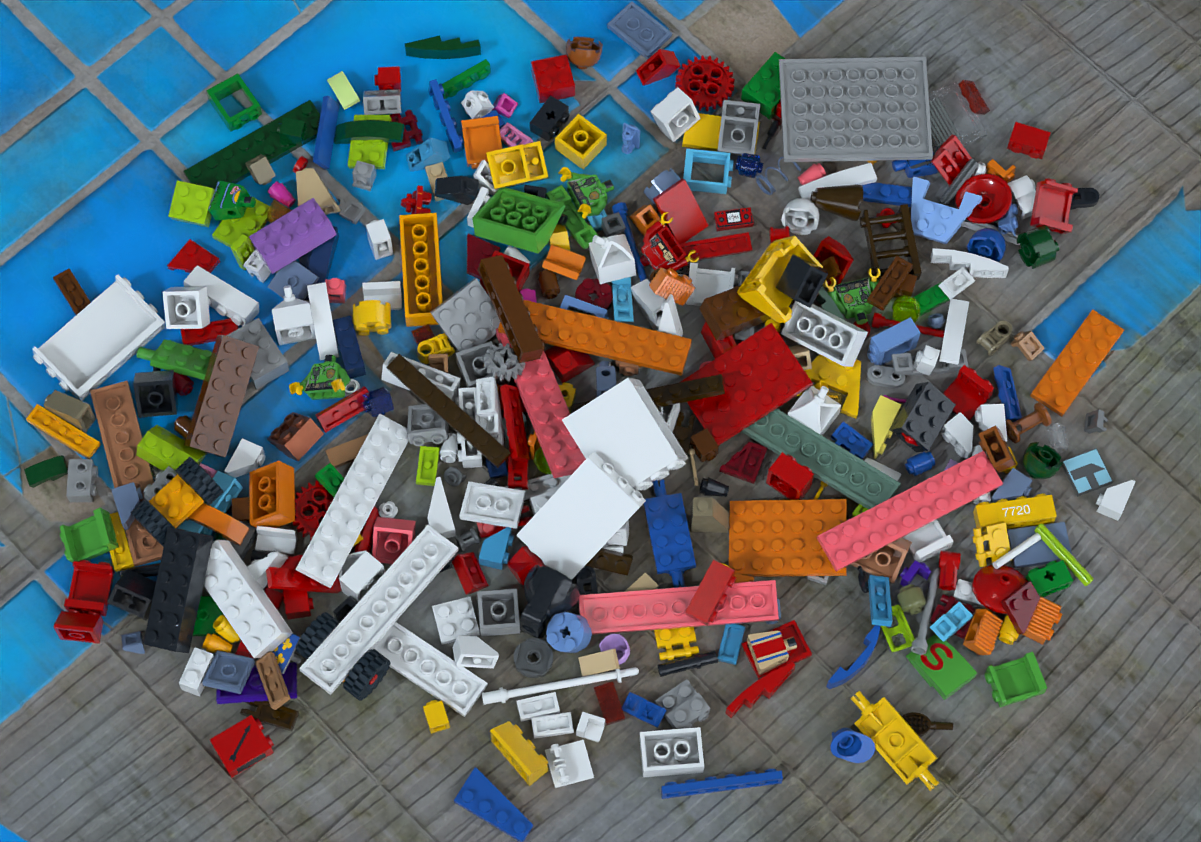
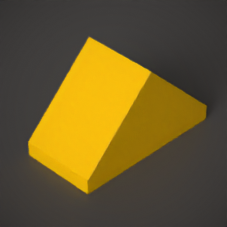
M557 224L549 240V246L553 244L571 251L565 225Z

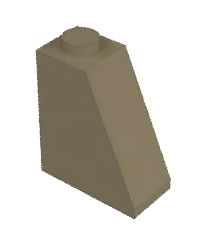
M54 390L45 399L44 407L46 410L84 433L88 431L96 420L89 404L57 390Z
M693 497L691 532L729 533L730 513L714 498Z

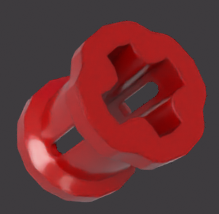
M770 227V243L790 237L789 227Z

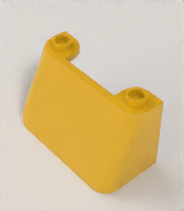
M796 236L772 242L737 291L743 300L778 323H785L792 317V309L788 306L793 299L776 288L792 254L823 268Z

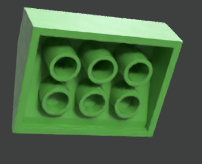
M506 187L500 188L472 217L475 236L539 253L548 244L565 208V204Z

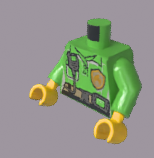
M563 167L558 172V174H562L560 180L562 182L568 180L567 191L582 218L600 215L607 204V192L614 190L611 180L609 179L601 183L597 175L578 174L571 172L567 167Z
M870 268L868 275L871 277V280L865 278L836 285V280L830 277L831 285L828 286L825 280L823 286L828 288L827 293L833 299L841 314L847 319L855 317L857 324L861 325L868 321L866 314H870L872 307H874L867 303V299L878 284L879 280L877 278L881 272L877 268V274L872 276Z
M325 355L324 363L314 364L305 379L300 383H291L289 389L291 394L297 393V395H302L304 391L312 400L345 398V387L350 383V378L346 370L336 363L334 355Z

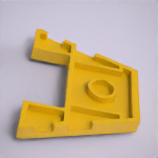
M819 354L811 362L812 369L804 371L812 382L816 383L823 380L830 389L847 395L840 413L857 419L861 361L856 359L853 367H847Z

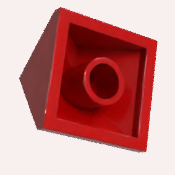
M528 546L521 547L506 564L523 589L525 577L529 570L535 565L540 567L546 566L539 556L529 550Z

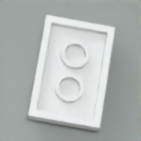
M468 482L459 515L460 519L517 529L526 492L524 490Z

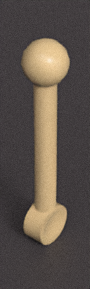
M691 448L688 450V454L691 459L694 486H698L694 459L695 450Z

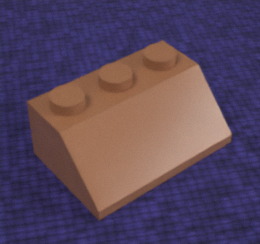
M900 538L850 565L857 568L861 566L862 570L875 576L889 577V582L895 583L912 542Z

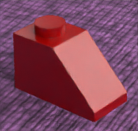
M659 49L636 72L642 85L645 86L669 77L681 65L674 51Z

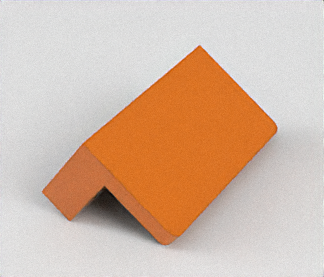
M552 244L542 268L578 280L586 257Z

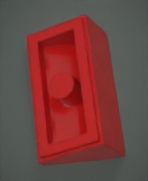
M474 552L459 554L454 558L452 564L466 595L489 586Z

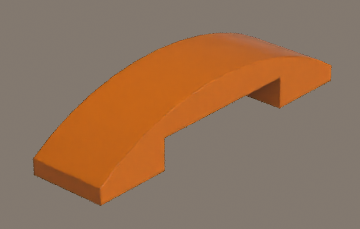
M205 503L201 504L186 519L187 521L190 519L221 534L223 538L237 545H241L249 531V527Z

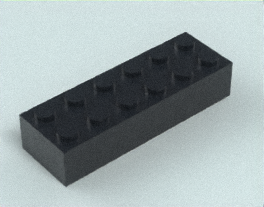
M168 527L144 637V645L174 652L189 653L214 536Z

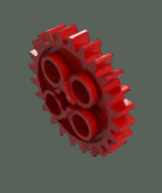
M702 55L701 60H698L695 56L694 62L688 59L687 65L682 64V69H678L675 88L678 87L692 99L694 106H698L699 111H701L702 107H705L706 111H708L710 106L716 110V104L722 107L723 101L728 100V97H732L735 79L732 78L733 72H729L730 67H724V61L718 63V58L713 61L710 55L708 59H705Z
M317 480L315 486L308 483V489L301 487L302 494L296 492L297 499H295V521H293V526L299 525L297 532L303 530V537L309 534L310 540H312L320 525L319 523L334 499L323 485H319ZM323 496L324 500L317 501L315 500V497ZM305 511L313 512L311 516H306L303 513Z

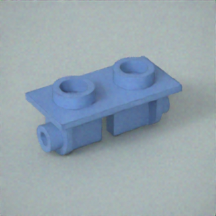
M623 123L622 141L624 144L622 152L630 154L634 147L640 148V130L632 124Z
M1012 202L1007 213L998 220V230L1001 234H1007L1012 231L1013 235L1016 236V228H1018L1016 218L1018 208L1016 203L1013 204Z

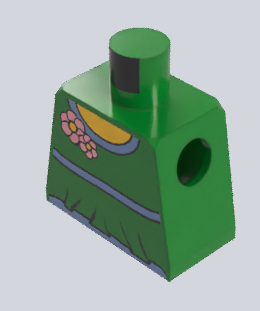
M218 181L208 211L215 221L242 218L247 207H255L256 199L254 196H250L242 185Z

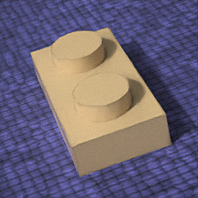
M443 162L425 167L433 195L435 193L436 179L447 177ZM434 196L435 202L444 200L443 198Z

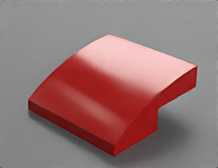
M952 134L937 150L931 162L950 186L972 157L956 135Z

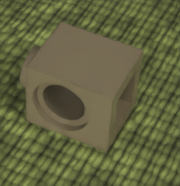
M262 154L245 163L255 183L259 185L270 183L272 178L276 176L266 156Z

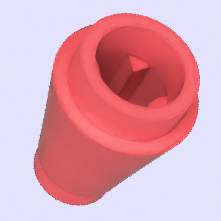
M814 163L798 177V180L803 186L826 176V172L820 163Z

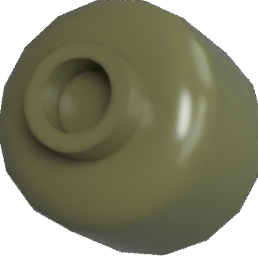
M914 584L902 587L897 595L902 611L911 613V615L922 612L921 608L926 604L921 588Z

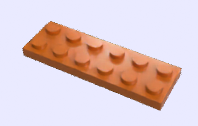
M1092 309L1030 396L1063 417L1123 334L1124 329Z

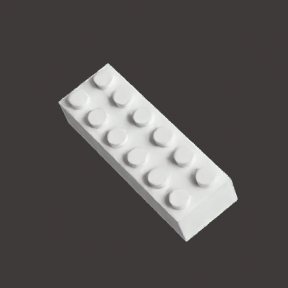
M216 540L211 547L204 587L254 658H261L269 651H274L293 632L259 583L255 581L228 540Z

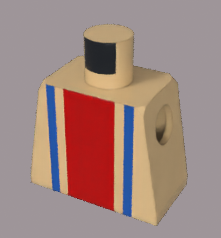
M780 631L750 634L747 638V643L759 675L786 663L789 658L787 651L797 648L794 637L783 640Z

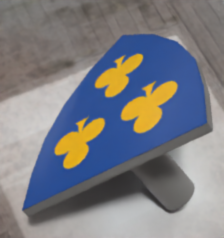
M292 634L272 651L275 654L281 673L284 674L290 660L297 662V664L301 662L302 658L294 653L301 637Z

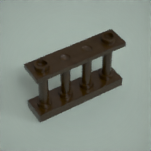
M908 204L900 205L899 211L896 214L869 218L868 210H864L862 217H860V226L865 231L872 276L877 274V268H879L877 259L904 256L907 257L908 262L913 264L909 274L917 276L916 280H919L922 272ZM896 221L901 224L900 231L872 235L871 225ZM893 239L904 240L905 246L901 249L879 252L875 250L874 242ZM888 268L880 269L881 273L877 280L880 281Z

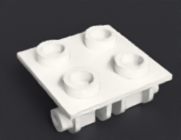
M584 740L561 746L553 744L550 749L545 750L555 788L594 778Z

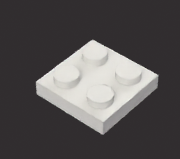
M471 597L432 606L442 645L455 642L458 635H480Z

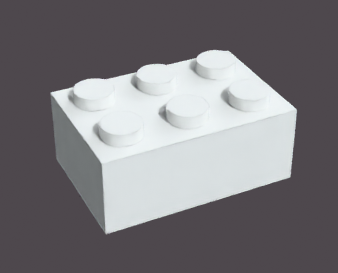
M700 727L640 732L643 777L703 773L704 759Z

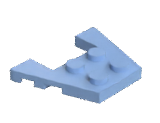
M913 177L911 222L914 235L947 244L961 227L962 222L971 215L975 206L982 201V197L965 192L959 209L926 200L925 196L930 182Z

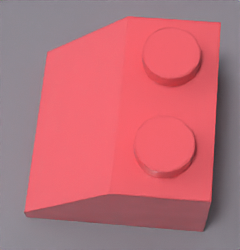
M377 517L373 531L372 556L380 563L393 564L415 540L416 521Z

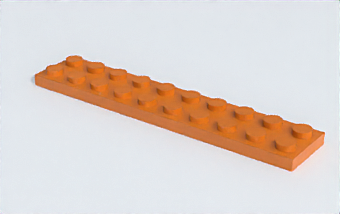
M523 299L525 307L530 311V318L537 327L539 338L546 344L680 376L683 374L692 339ZM500 322L498 332L506 334Z

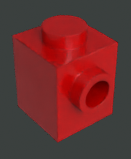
M400 66L378 67V75H374L375 86H379V90L400 89L401 91Z

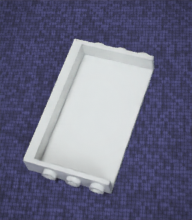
M119 275L115 276L116 281L41 347L38 349L36 347L32 348L35 361L40 365L43 363L47 367V373L52 378L56 377L60 381L59 385L66 392L69 390L81 401L91 394L90 390L100 386L133 357L140 346L144 347L165 328V321L157 314V309L152 304L148 305L144 301V296L138 290L134 291L130 287L131 283L127 278H121Z
M593 452L516 536L528 546L532 553L539 556L547 567L561 572L572 580L646 500L639 491L634 490L624 477L614 471L611 464L605 462Z

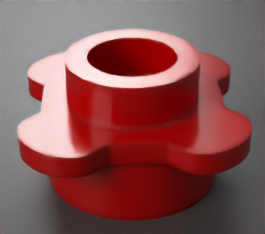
M885 208L881 213H877L876 217L895 213L891 208ZM897 221L882 223V227L889 228L892 223H897Z

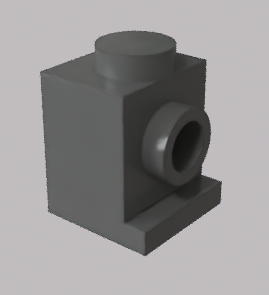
M619 212L602 218L601 228L605 237L624 234L626 227Z

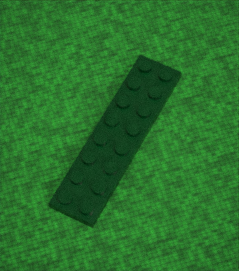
M308 100L184 170V175L191 184L216 189L218 181L236 184L251 175L245 163L260 154L266 156L269 164L301 147V145L281 142L280 136L277 134V128L279 123H282L283 117L305 121L307 128L303 145L317 138L320 113L311 100Z

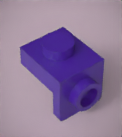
M915 560L910 568L906 566L900 574L902 577L900 584L903 587L909 585L917 574L928 580L931 570H929L925 563H919Z

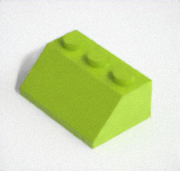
M156 425L147 431L137 445L136 456L160 470H165L168 466L176 470L189 457L200 465L207 453L184 446L185 440Z

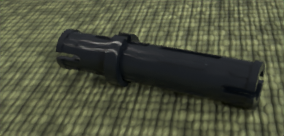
M714 650L658 664L657 667L659 675L662 677L689 669H701L702 666L718 663V659Z

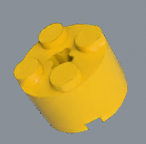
M380 300L360 301L359 306L353 304L354 329L358 331V335L367 336L370 335V332H377L380 335L388 334V330L391 328L390 303L385 302L386 305H383Z

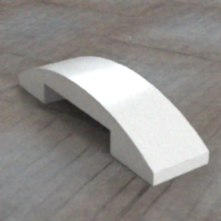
M326 282L307 285L320 360H324L325 355H334L337 358L339 354Z

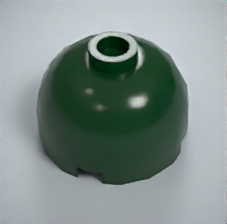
M1039 442L1030 443L1023 455V465L1029 476L1034 479H1049L1053 477L1063 464V461L1060 462V454L1048 445L1044 444L1041 447L1038 446Z

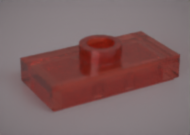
M613 681L594 687L606 726L625 720Z

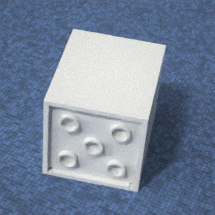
M625 379L562 419L586 459L595 452L605 462L611 464L614 471L624 477L629 485L637 491L648 489L653 485L652 481L664 479L670 475L668 471L680 469L686 465L685 461L689 459L643 384L638 379Z

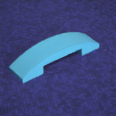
M631 277L612 281L614 321L634 322Z

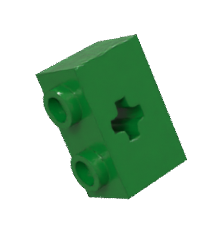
M1054 560L1046 564L1044 568L1039 569V567L1031 569L1026 576L1027 581L1032 582L1039 597H1046L1069 588L1073 583L1064 560L1059 562Z

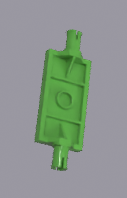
M165 339L156 350L140 346L137 351V358L150 361V366L164 370H174L175 373L201 380L205 378L212 352L209 350H202Z

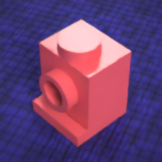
M339 278L326 279L329 303H345V281Z

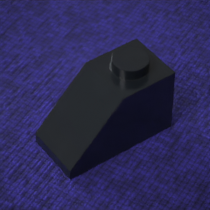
M465 176L437 178L434 196L469 205L477 198L479 180Z

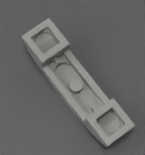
M961 349L958 365L940 362L941 354H939L936 365L930 375L958 371L963 365L968 367L965 349ZM911 353L891 355L895 373L902 375H926L914 370L913 363L916 355L911 356Z

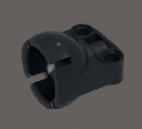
M539 565L532 567L524 581V593L528 603L521 616L520 630L535 638H539L547 621L552 616L568 612L577 603L580 597V588L576 584H572L570 578L547 566L540 567Z

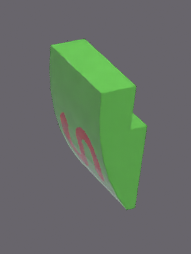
M935 634L927 640L926 654L919 655L910 652L906 655V658L929 686H933L940 696L946 700L973 680L977 672L947 641L943 642Z

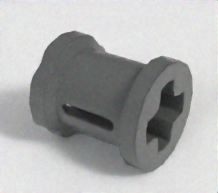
M473 527L470 528V531L460 536H455L462 552L465 551V548L475 543H480Z

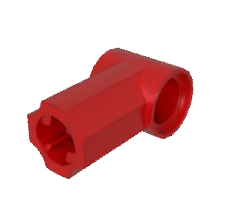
M940 551V589L944 591L956 589L957 570H959L961 553Z

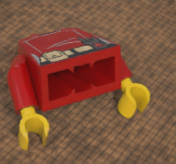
M669 212L663 213L661 220H657L646 230L643 239L644 245L641 247L643 256L640 257V261L644 266L651 265L654 270L660 268L668 270L671 268L677 271L688 265V262L694 263L699 259V257L695 259L690 257L696 250H691L688 256L684 257L686 253L667 225L663 227L665 223L673 221V217L669 221L664 219V216Z

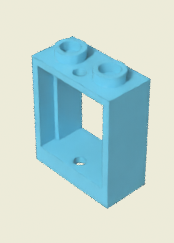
M686 149L683 179L686 180L690 190L727 194V187L731 188L732 177L728 176L729 171H733L734 160H730L731 153ZM693 162L725 165L723 183L691 180Z

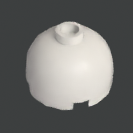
M796 198L785 206L781 221L784 227L788 226L790 228V232L798 235H808L812 230L817 229L820 214L813 202L804 198Z

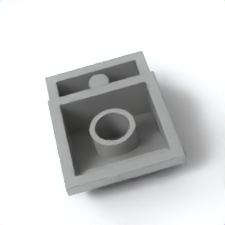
M724 100L717 152L749 156L753 154L754 156L760 104Z

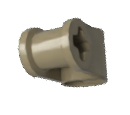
M999 321L989 331L982 334L976 343L978 345L981 344L988 352L987 354L991 356L1010 339L1012 325L1008 321ZM998 330H1005L1007 334H1001Z

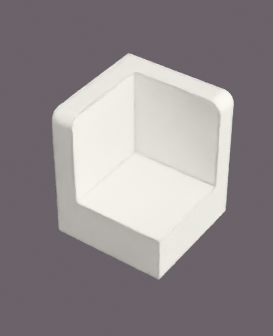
M582 712L576 736L599 742L605 727V719Z

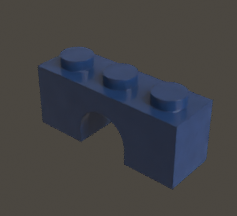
M351 315L332 320L344 368L349 378L352 379L366 375Z

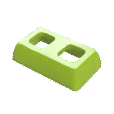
M900 605L891 607L892 616L896 617L898 626L892 628L881 626L890 650L893 653L911 647L912 642L915 640ZM903 634L906 643L895 646L891 637Z

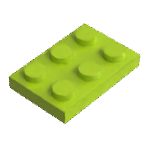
M354 115V121H391L390 115ZM351 140L348 167L354 169L358 160L375 165V169H385L388 143H385L383 140Z
M256 199L255 207H247L242 218L222 220L212 234V237L231 247L234 241L243 234L251 236L261 230L274 213V208Z

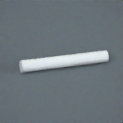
M1035 533L992 563L995 569L1000 568L1041 540L1040 534Z

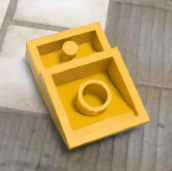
M540 141L486 152L494 189L548 179Z

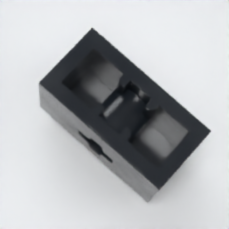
M550 95L530 121V131L549 142L552 137L558 134L562 123L565 124L570 116L569 106Z

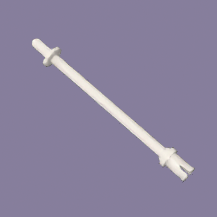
M636 667L622 670L615 669V671L512 690H506L501 687L499 690L482 692L484 705L496 702L506 703L509 698L612 679H617L618 683H622L621 678L637 675L639 669Z

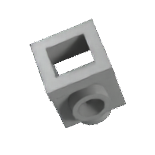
M357 160L352 173L353 186L371 191L376 178L375 165Z

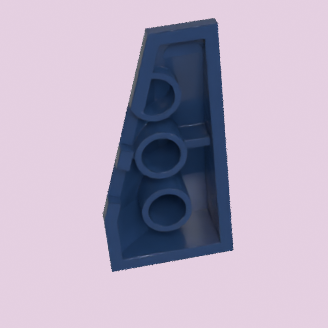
M333 226L337 234L336 236L299 258L301 265L319 277L316 284L325 283V280L328 279L339 239L337 227ZM307 295L305 300L309 301V295Z

